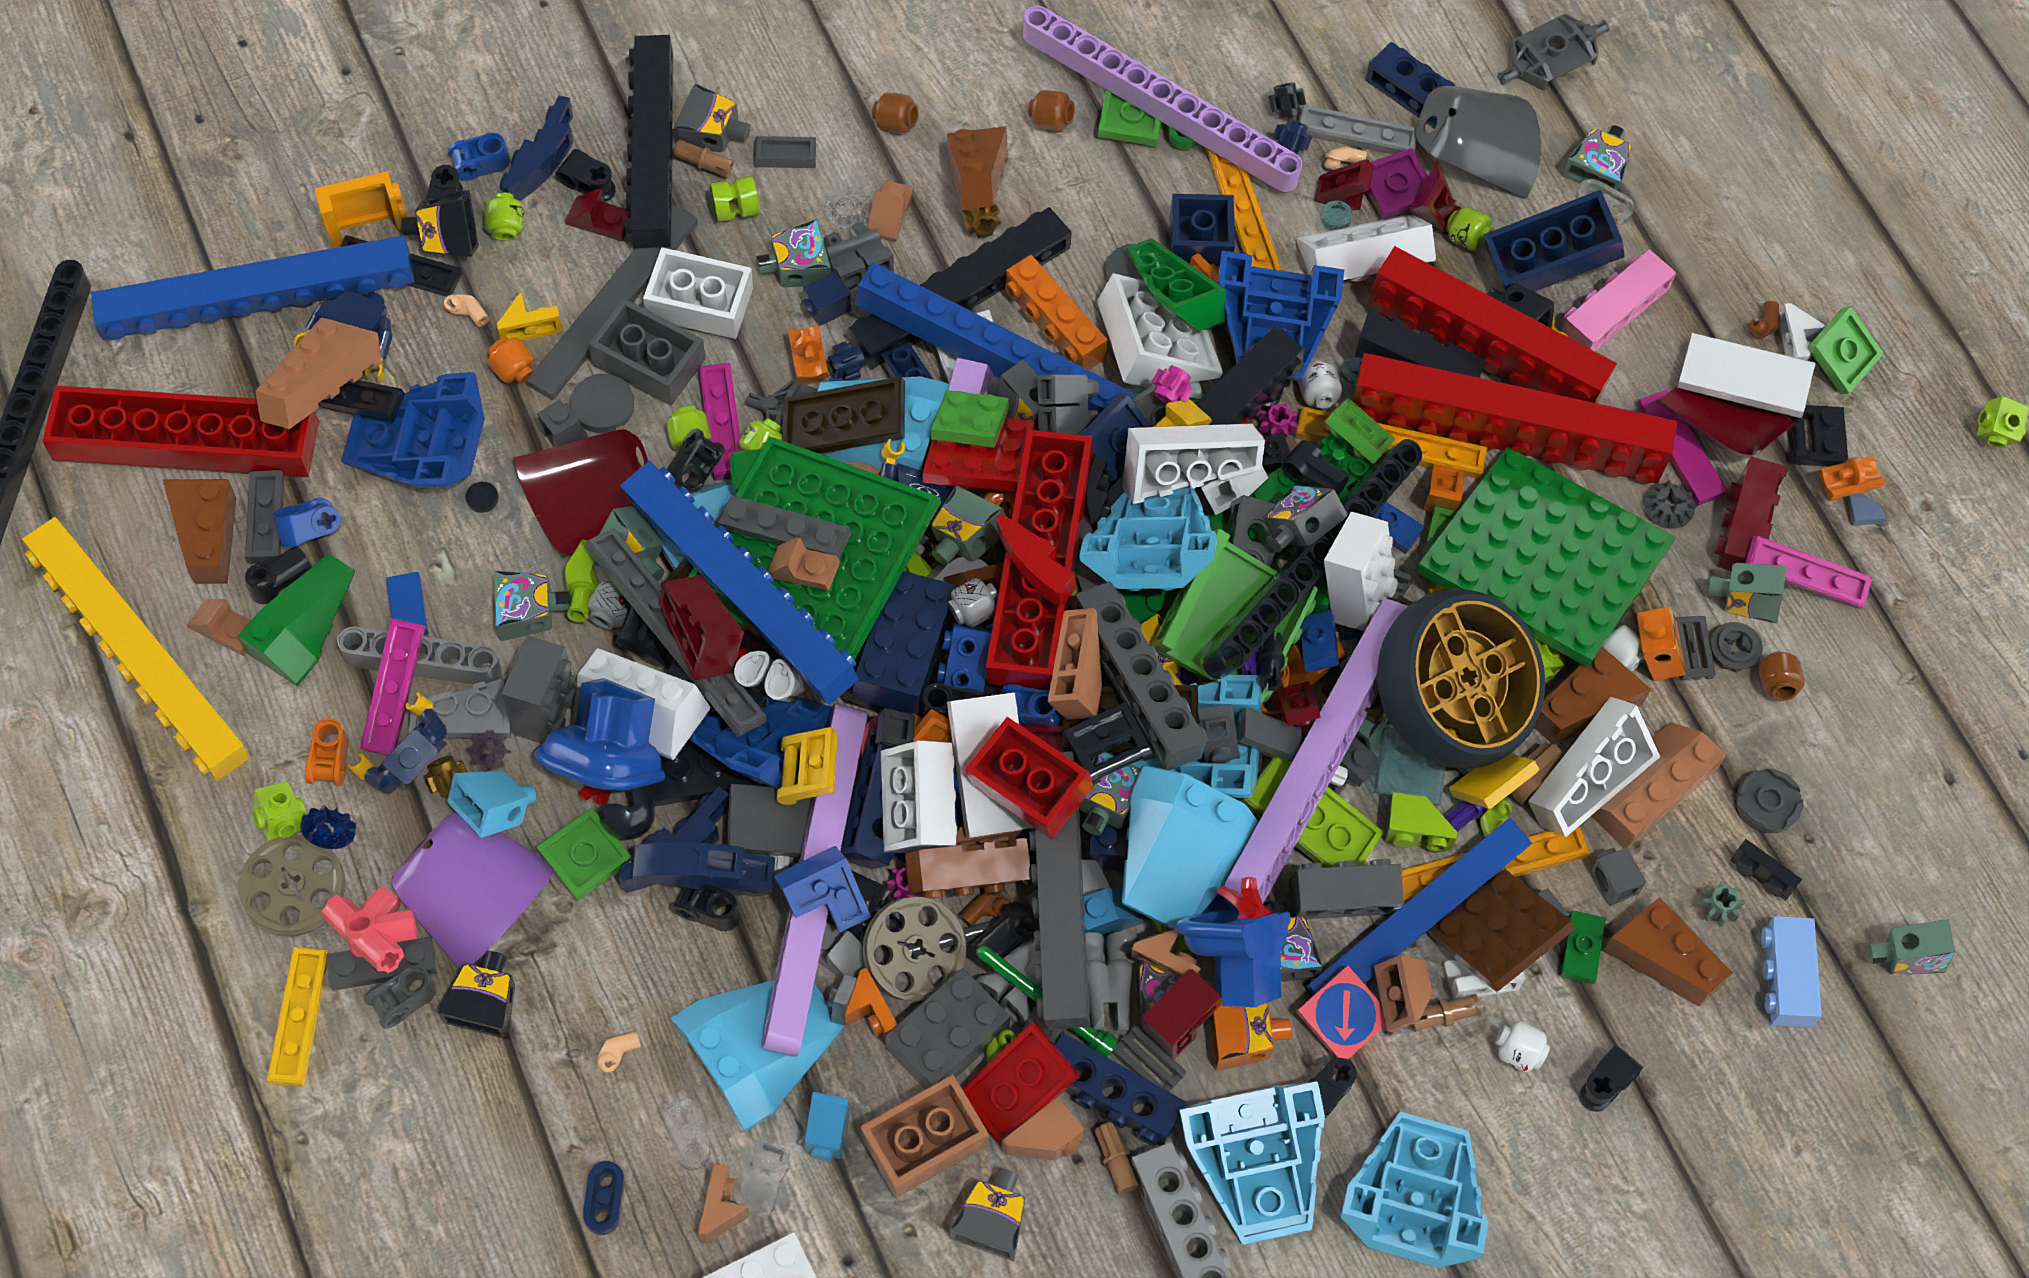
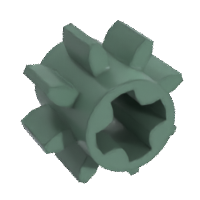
M1723 881L1719 883L1716 890L1711 886H1707L1703 892L1706 898H1703L1698 904L1699 907L1705 908V920L1717 921L1719 926H1723L1727 918L1735 922L1740 916L1737 910L1741 909L1745 903L1744 900L1738 898L1736 893L1738 888L1725 886Z

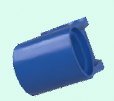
M492 132L467 140H459L448 147V155L454 161L460 181H469L483 175L501 172L510 163L505 140L498 133Z
M315 498L298 505L284 507L273 513V519L283 547H294L308 540L331 534L339 528L341 523L339 512L333 507L331 502L324 498ZM326 511L327 513L324 514L325 519L320 521L321 513Z
M1014 684L1003 686V694L1015 692L1019 725L1060 726L1062 724L1063 716L1054 707L1047 714H1039L1044 707L1052 706L1048 703V690L1026 688Z

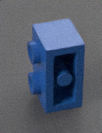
M953 622L951 631L945 630L942 650H947L946 663H939L936 682L983 692L992 628L980 626L971 628L965 624L959 625Z

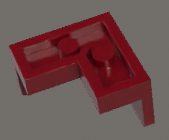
M1189 969L1142 1016V1031L1175 1060L1196 1039L1197 1029L1221 1006L1222 996L1193 969Z

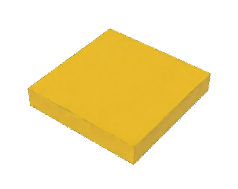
M1511 753L1495 763L1474 768L1449 789L1454 798L1491 809L1540 769L1535 760Z

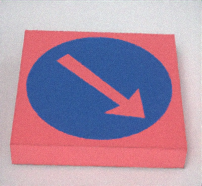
M1349 965L1343 967L1295 1010L1335 1058L1349 1059L1386 1025L1382 1004Z

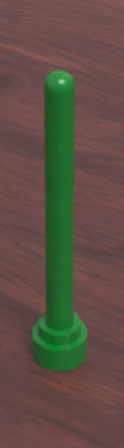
M983 945L977 949V956L1035 1002H1037V998H1043V990L989 947ZM1092 1027L1070 1028L1088 1042V1047L1106 1057L1110 1055L1119 1041L1108 1031L1104 1033L1101 1030L1096 1031Z

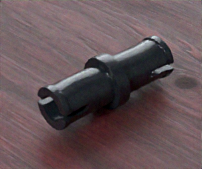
M1275 630L1262 643V651L1258 656V665L1261 668L1259 683L1265 689L1268 680V691L1277 690L1281 686V669L1285 664V657L1282 653L1283 637L1280 632H1277L1275 641Z

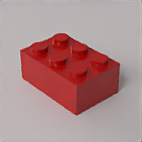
M1008 716L965 769L972 785L1052 840L1094 787L1089 771Z

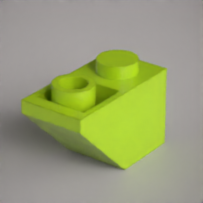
M1392 793L1387 809L1385 842H1391L1401 848L1412 846L1427 847L1432 852L1452 850L1457 839V831L1426 796Z

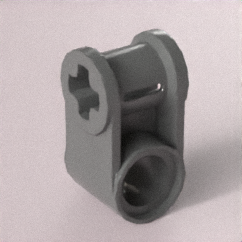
M414 965L405 968L385 983L373 988L365 996L364 1000L368 1006H373L381 1018L380 1025L382 1028L389 1029L400 1024L407 1016L429 1003L434 998L436 986L423 967ZM414 981H425L420 990L410 991V986ZM385 1002L389 1004V1009H387V1007L385 1006Z

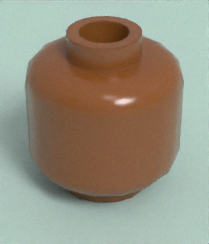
M1041 90L1029 102L1028 115L1032 117L1033 123L1037 128L1062 131L1066 128L1067 124L1070 125L1074 118V103L1064 92Z
M886 92L874 103L872 117L876 120L880 130L905 134L911 127L917 124L919 109L911 96Z
M1773 652L1758 665V676L1762 690L1770 698L1778 701H1787L1797 696L1804 687L1805 678L1801 663L1791 653Z

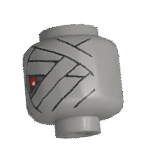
M974 578L952 590L948 606L959 625L965 624L968 627L974 628L995 616V603L998 600V593L991 583L985 585L980 579Z
M603 581L597 585L587 602L590 614L589 619L595 625L605 630L619 628L625 624L632 605L613 582Z

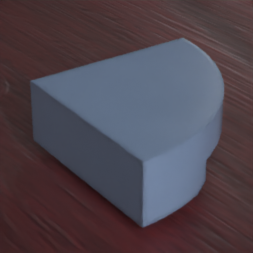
M1859 493L1846 497L1852 526L1883 524L1885 522L1886 515L1883 509L1870 497Z

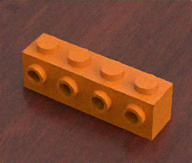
M1032 255L1006 270L1005 290L1008 295L1025 311L1029 319L1042 330L1047 339L1064 355L1065 359L1087 370H1090L1106 359L1108 339Z

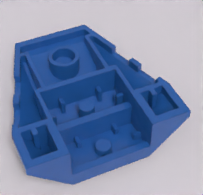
M1221 251L1218 284L1226 289L1225 315L1236 362L1238 363L1276 325L1304 348V365L1296 376H1289L1287 378L1301 381L1342 298L1344 269L1313 265L1309 275L1254 267L1251 266L1253 255Z
M474 372L444 374L436 377L437 382L423 387L419 384L409 387L410 391L405 393L394 421L354 413L341 461L345 465L419 488L447 487L471 475L485 420L476 374Z
M769 696L768 704L764 711L767 716L764 724L737 737L717 711H708L689 739L734 771L753 781L779 789L782 784L784 752L781 750L782 738L788 735L827 728L832 707L806 698L795 697L794 702L774 700ZM800 752L797 754L796 775L799 773Z

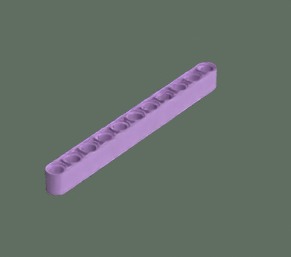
M1032 6L1025 11L1023 38L1030 45L1277 190L1289 192L1297 187L1302 169V160L1294 152L1047 8Z
M1387 598L1380 603L1321 709V718L1315 720L1225 884L1226 887L1241 893L1242 878H1256L1262 903L1265 902L1367 715V712L1364 711L1365 708H1371L1379 694L1377 668L1380 649L1389 628L1396 618L1408 607L1407 605Z
M834 703L832 706L827 728L832 727L838 732L834 793L812 797L799 863L833 846L841 850L867 720V711ZM826 904L798 918L794 917L789 908L761 1048L764 1050L797 1057L800 1051L829 910Z

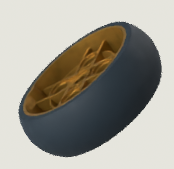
M1466 589L1441 590L1428 594L1412 603L1396 618L1389 628L1380 649L1377 683L1384 712L1399 737L1412 750L1430 761L1452 768H1479L1490 765L1515 751L1530 735L1536 725L1545 695V672L1540 650L1531 631L1523 620L1511 608L1492 596ZM1460 619L1469 623L1478 632L1465 630ZM1440 723L1451 727H1458L1464 740L1451 734Z

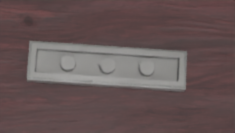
M1310 105L1302 106L1299 122L1308 126L1307 135L1313 138L1389 154H1396L1411 148L1415 152L1417 138L1416 128Z

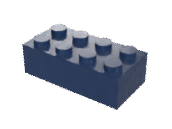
M1601 190L1484 234L1488 254L1504 292L1515 283L1535 292L1625 257L1623 240Z
M903 571L869 633L856 671L859 680L853 684V699L918 715L922 695L928 686L951 616L948 601L951 600L952 590L956 588L955 584Z

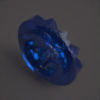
M323 805L320 810L311 808L308 814L303 815L300 829L303 836L315 846L325 849H340L348 846L354 840L356 823L350 820V814H341L338 807L334 810H329ZM324 823H329L331 827H334L333 832H331V828H329L328 825Z

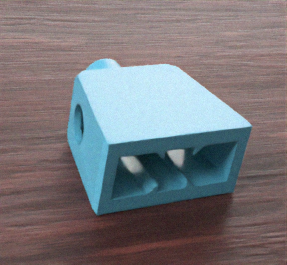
M503 771L454 773L447 802L480 837H486L519 826L523 822L527 805L534 804L536 792L532 785L519 786Z

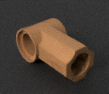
M1545 741L1527 757L1535 760L1540 770L1510 793L1522 806L1528 803L1563 758L1562 751L1555 744Z

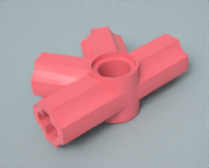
M379 887L376 892L370 895L361 909L348 897L336 895L327 900L325 908L321 911L323 919L348 942L352 954L357 957H364L378 972L385 971L390 973L398 968L401 959L404 957L403 950L397 944L398 942L418 939L413 910L397 912L401 907L399 897L394 895L390 889Z

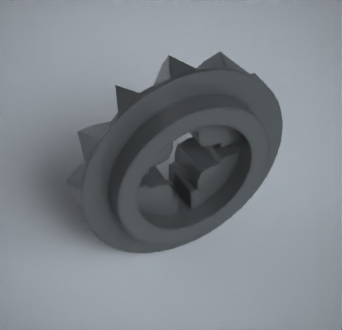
M1670 480L1664 484L1656 483L1653 488L1648 490L1644 501L1645 510L1650 519L1665 528H1679L1689 523L1694 516L1697 504L1692 498V492H1687L1683 488V484H1671ZM1668 496L1672 498L1673 503H1678L1673 513L1669 504L1665 503Z
M1738 622L1725 623L1719 626L1711 636L1710 645L1714 654V660H1719L1723 664L1724 669L1730 667L1736 669L1737 672L1742 669H1751L1761 658L1763 652L1762 641L1756 631L1748 625ZM1741 639L1739 643L1741 651L1732 655L1730 645Z

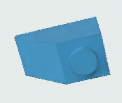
M1106 888L1084 896L1085 933H1099L1106 937L1111 933L1120 932L1148 922V917L1122 904L1123 889Z
M813 1092L805 1137L806 1153H811L812 1158L826 1162L831 1161L832 1158L841 1159L850 1120L847 1098Z

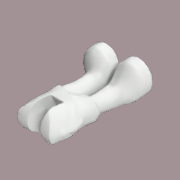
M750 652L740 657L735 665L734 673L738 683L744 687H754L762 681L765 684L764 688L767 695L774 700L781 701L788 697H796L805 691L802 678L783 659L775 661L770 659L767 652Z

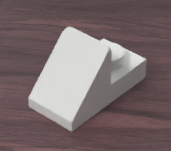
M1791 303L1784 304L1779 314V331L1785 355L1808 361L1812 356L1808 346L1826 326Z

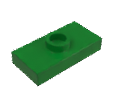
M1572 910L1569 919L1572 920L1575 930L1566 936L1560 977L1594 984L1597 979L1606 918Z

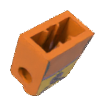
M1670 607L1637 613L1642 651L1653 681L1686 675L1677 619ZM1662 654L1670 656L1667 660L1658 661Z
M1221 1001V1006L1210 1016L1216 1071L1271 1058L1274 1040H1290L1292 1036L1290 1019L1270 1020L1268 1003L1253 1008L1222 1006Z

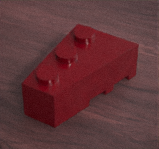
M1751 456L1738 482L1731 483L1726 499L1731 501L1730 509H1725L1720 527L1725 528L1724 536H1719L1714 554L1719 555L1718 568L1732 571L1733 564L1746 563L1754 536L1769 539L1773 526L1771 520L1774 507L1778 506L1781 495H1777L1782 480L1787 475L1788 466Z
M702 575L664 582L658 603L693 680L696 681L732 673L735 660L739 656V647L744 631Z

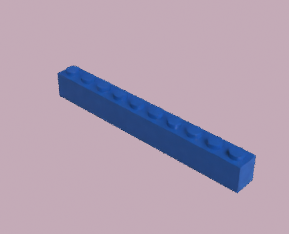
M404 235L91 292L94 324L102 339L117 340L133 334H150L156 330L166 328H182L188 324L215 322L226 317H243L259 311H276L282 307L292 305H308L314 301L335 299L345 291L369 294L375 290L385 288H401L407 284H413L415 281L410 250Z
M872 262L858 285L854 305L961 359L987 364L993 375L999 378L1022 359L1027 362L1037 375H1087L1088 379L1099 382V394L1097 397L1088 398V410H1097L1099 414L1120 392L1128 394L1131 399L1137 396V394ZM1066 403L1054 404V406L1065 407Z
M651 461L647 462L620 485L629 501L828 706L859 680L853 669L857 665L854 659L846 650L843 649L838 652L833 647L836 642L824 628L818 631L812 625L815 621L803 607L797 610L792 605L794 599L782 586L776 589L771 584L774 582V579L763 566L757 569L752 564L754 559L743 546L736 548L732 544L734 539L722 525L717 529L712 524L715 521L714 518L703 506L697 509L692 504L695 501L693 496L685 487L681 486L678 489L673 484L676 480L665 467L658 469Z

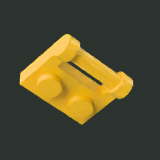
M828 727L788 735L782 738L781 750L784 752L782 784L777 792V801L780 804L793 805L797 803V800L834 793L838 732L834 728ZM800 752L798 784H795L797 754Z

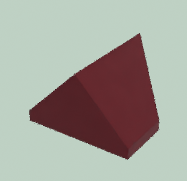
M1437 159L1408 211L1432 224V227L1442 234L1448 235L1449 233L1446 230L1447 222L1451 214L1455 210H1460L1461 207L1456 205V200L1453 199Z

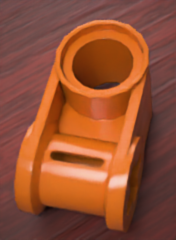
M323 719L314 726L310 752L305 766V780L308 784H313L315 781L334 782L336 786H342L344 783L349 739L341 724L335 719ZM338 734V737L333 742H324L328 735Z

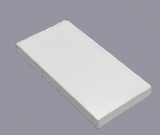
M1692 333L1677 388L1802 418L1815 363Z
M1015 692L947 702L966 838L1034 828L972 785L965 771L966 767L1007 716L1019 724Z

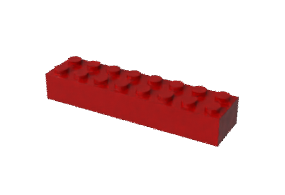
M1396 246L1393 247L1377 272L1367 306L1380 310V315H1386L1392 319L1395 317L1406 322L1404 328L1409 330L1416 329L1419 332L1424 330L1433 334L1439 344L1445 345L1450 342L1485 358L1484 370L1503 377L1514 386L1597 403L1617 365L1616 362Z
M55 385L42 442L52 460L239 473L282 470L284 476L309 477L319 420L314 411L290 429L260 421L257 399Z
M1027 429L1012 520L1054 545L1056 562L1074 573L1087 498L1088 478L1093 461L1092 436ZM1007 551L986 663L988 684H1014L1026 688L1050 691L1063 614L1069 608L1070 597L1061 609L1046 599L1016 568Z

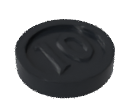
M488 482L474 483L466 492V501L469 508L478 513L491 511L499 500L497 489Z

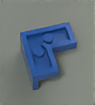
M836 846L774 875L775 881L782 889L795 918L824 904L827 905L839 932L871 918L847 859Z

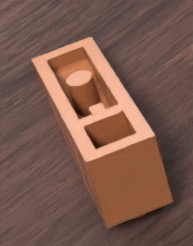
M1094 608L1067 610L1063 614L1048 703L1067 720L1092 718L1097 715L1102 689L1097 611Z

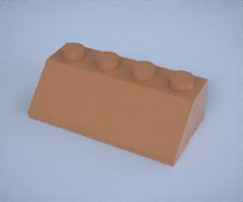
M1670 722L1652 738L1660 758L1591 815L1623 848L1628 847L1629 849L1718 770L1727 755L1702 731Z

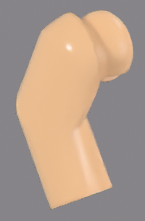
M448 295L444 300V307L447 311L454 315L470 316L477 327L486 325L490 320V317L479 302L471 295Z
M637 1031L607 1039L597 1055V1067L603 1072L610 1073L618 1067L624 1052L641 1048Z

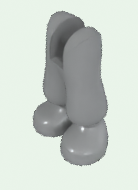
M1033 938L1030 941L1022 942L1003 959L1037 985L1035 967L1036 964H1041V951L1035 950ZM998 972L981 975L976 980L996 1002L1002 998L1008 985L1011 983ZM1016 986L1001 1000V1007L1011 1016L1010 1020L1016 1024L1024 1025L1030 1016L1028 998L1030 997Z
M1130 931L1115 932L1108 935L1106 938V948L1109 964L1105 965L1103 963V935L1093 932L1085 933L1089 1012L1092 1028L1096 1031H1104V1004H1115L1117 1031L1129 1030L1132 966L1126 957L1132 951L1134 943L1138 942V936Z

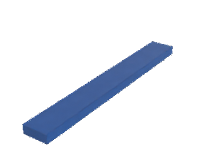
M1511 818L1507 819L1306 987L1312 994L1316 993L1347 965L1363 983H1366L1375 975V965L1402 953L1529 847L1532 842Z

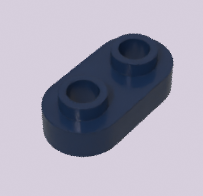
M599 1162L592 1167L588 1174L583 1220L588 1230L596 1235H606L613 1232L620 1222L625 1177L622 1169L614 1162ZM606 1177L614 1180L610 1187L601 1186V1181ZM601 1212L609 1214L607 1221L603 1223L596 1221L597 1215Z

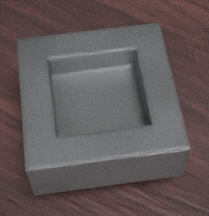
M844 975L840 986H833L827 1006L832 1007L831 1022L840 1025L845 1024V1012L857 978Z

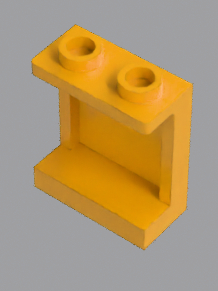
M388 171L314 188L332 248L339 247L343 241L340 230L390 218H395L398 231L402 230V218L407 217L398 182L391 183Z

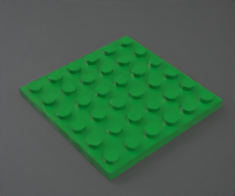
M770 436L735 495L849 527L852 534L839 560L840 564L829 591L774 579V582L771 584L776 589L782 586L794 599L792 605L797 610L803 607L814 619L815 623L812 625L818 631L824 628L836 642L833 647L838 652L843 649L846 650L854 660L941 504L939 497ZM728 531L734 539L732 544L736 548L743 546L754 559L752 564L757 569L763 566L767 571L769 570L779 545ZM693 568L688 577L699 576L701 574L695 568ZM705 579L738 625L745 630L758 634Z
M1507 447L1420 561L1416 572L1448 590H1473L1498 599L1523 620L1534 638L1589 668L1673 545L1676 537L1519 452L1511 451V448Z

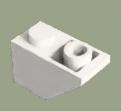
M1261 466V470L1225 480H1220L1219 478L1209 480L1200 487L1213 512L1217 515L1232 507L1233 501L1240 496L1251 495L1268 479V476L1263 466Z

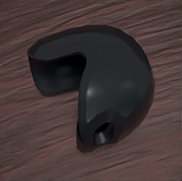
M647 786L630 790L632 807L609 803L600 805L597 808L596 813L599 816L601 825L612 837L618 840H632L641 837L652 827L655 819V806Z

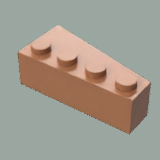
M321 317L255 390L260 421L290 429L319 408L318 403L321 400L332 399L338 395L342 385L348 381L354 383L363 377V370L369 366L372 368L377 367L382 363L378 333Z

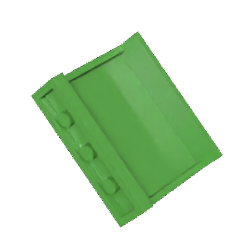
M1220 528L1215 530L1217 545L1214 560L1184 588L1179 589L1152 643L1157 652L1209 683L1215 682L1217 679L1211 678L1204 670L1203 658L1205 654L1278 573L1228 542L1231 535ZM1315 586L1308 590L1274 629L1275 641L1277 632H1280L1283 637L1282 653L1285 657V664L1281 672L1288 662L1286 654L1290 646L1294 645L1302 634L1300 626L1304 618L1310 615L1316 605L1314 597L1318 588ZM1241 667L1229 675H1242ZM1268 680L1266 688L1263 689L1261 687L1262 703H1265L1273 693V691H1268Z

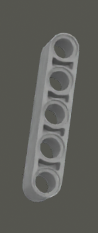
M362 627L345 628L337 638V644L344 661L352 667L378 671L388 631ZM423 636L420 653L427 655L417 661L414 676L466 684H475L482 681L489 683L501 678V665L498 655L492 647ZM354 644H362L356 650H348ZM452 658H458V659H459V660H458L456 663H454V664H446V662H447L449 659H452ZM483 663L492 664L489 668L486 669L478 668Z

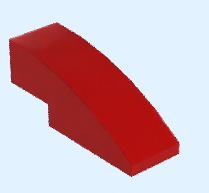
M999 513L996 517L998 534L1014 565L1040 594L1061 609L1076 589L1075 573L1056 562L1054 545L1002 513Z

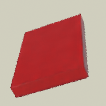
M1032 1022L976 1074L962 1090L983 1125L1002 1147V1140L1061 1095L1081 1075L1036 1022Z

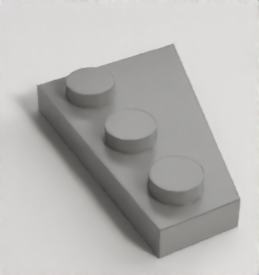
M510 673L502 675V679L485 683V681L472 684V688L455 693L448 691L427 697L433 703V710L447 728L445 738H511L512 727L501 695ZM411 711L408 733L421 723L420 718Z

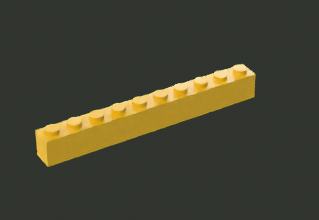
M56 517L22 538L28 549L23 554L34 569L41 566L46 572L42 577L52 591L60 589L64 594L60 599L69 612L73 614L77 611L82 616L79 623L90 637L96 634L101 641L97 645L108 659L115 657L120 664L116 666L117 670L127 682L132 679L139 686L135 689V692L147 706L152 702L158 709L154 712L158 721L165 729L171 726L175 730L174 740L184 752L189 749L196 757L192 761L203 776L210 773L218 782L250 759L247 750L238 737Z

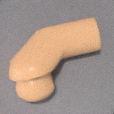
M1347 146L1329 150L1325 155L1327 158L1324 166L1325 168L1336 170L1340 168L1341 161L1353 164L1366 159L1368 152Z

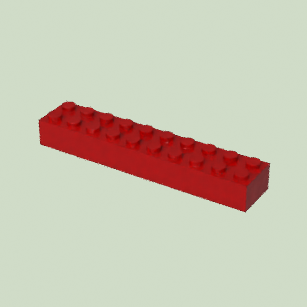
M1367 353L1363 355L1352 400L1374 421L1380 424L1487 447L1489 450H1505L1509 447L1511 451L1519 452L1524 456L1540 458L1548 463H1563L1572 465L1580 470L1590 469L1604 472L1612 477L1622 476L1636 479L1644 484L1659 483L1673 454L1678 422Z

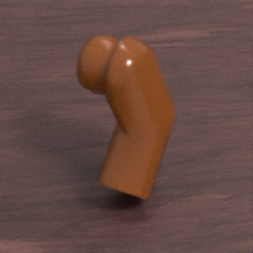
M1767 301L1763 304V318H1758L1756 322L1752 319L1748 327L1751 336L1763 339L1779 328L1778 302Z
M981 894L959 917L970 927L982 916L1000 917L1001 910L1010 901L1003 895Z

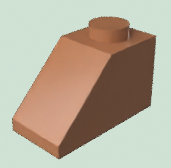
M1398 955L1375 965L1374 970L1387 1032H1394L1419 1022L1433 993L1426 960Z
M1057 1097L1002 1140V1151L1005 1155L1056 1161L1063 1154L1066 1157H1070L1083 1145L1081 1140L1083 1139L1085 1129Z

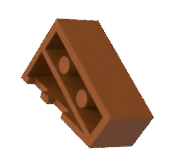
M1006 126L978 130L960 129L954 133H947L949 167L962 209L993 206L999 189V179L1004 173V163H1007L1008 160Z
M1602 647L1589 668L1581 664L1543 700L1542 709L1534 729L1551 744H1557L1583 732L1610 697L1635 704L1639 707L1643 705L1651 688Z

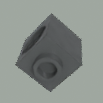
M1628 847L1618 851L1615 848H1611L1596 857L1597 861L1591 869V873L1609 906L1638 895L1646 884V880Z

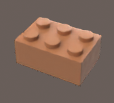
M954 1075L947 1077L860 1126L861 1140L895 1198L986 1148L989 1141V1133Z

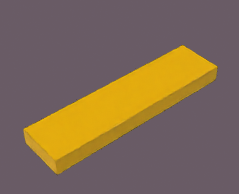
M293 947L267 1076L269 1084L304 1087L328 967L327 954H330L328 950Z

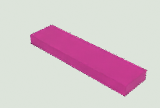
M730 363L699 366L704 409L712 435L711 441L714 443L719 442L724 446L723 456L713 468L714 481L731 479L730 455L734 452L742 451V449L739 447L741 437Z
M1667 389L1640 399L1637 406L1641 413L1678 421L1673 454L1670 461L1688 492H1692V498L1697 503V507L1724 497L1727 489L1688 424L1656 402L1657 399H1661L1669 393Z
M1760 536L1752 538L1746 559L1747 564L1787 566L1785 582L1857 608L1864 607L1872 577Z
M390 619L360 749L389 755L398 746L406 712V703L409 699L426 626Z

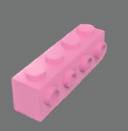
M1650 249L1640 257L1635 255L1626 264L1624 271L1620 274L1617 272L1613 273L1601 290L1597 291L1595 289L1590 292L1578 309L1572 307L1562 319L1564 324L1561 332L1566 333L1572 340L1596 351L1670 289L1677 272Z

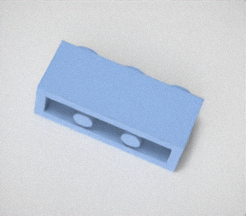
M1773 916L1767 926L1761 931V946L1766 948L1767 957L1763 964V978L1765 981H1768L1769 993L1765 997V1011L1770 1013L1771 1025L1812 1028L1822 1017L1815 919Z

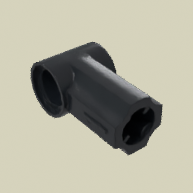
M1306 440L1300 441L1281 463L1283 473L1290 480L1296 483L1305 481L1313 487L1334 489L1337 496L1343 492L1349 481L1350 474L1324 459L1318 447Z
M294 546L266 564L256 563L249 567L245 573V580L252 600L259 604H268L279 595L281 589L296 581L308 571L312 565L305 553L299 547ZM268 582L263 586H257L258 583Z
M1009 903L1001 910L1000 918L971 943V946L977 952L980 946L985 945L1003 958L1020 942L1030 941L1034 938V930H1039L1040 928L1039 920L1034 918V914L1022 903ZM1025 916L1023 923L1018 927H1014L1017 919Z

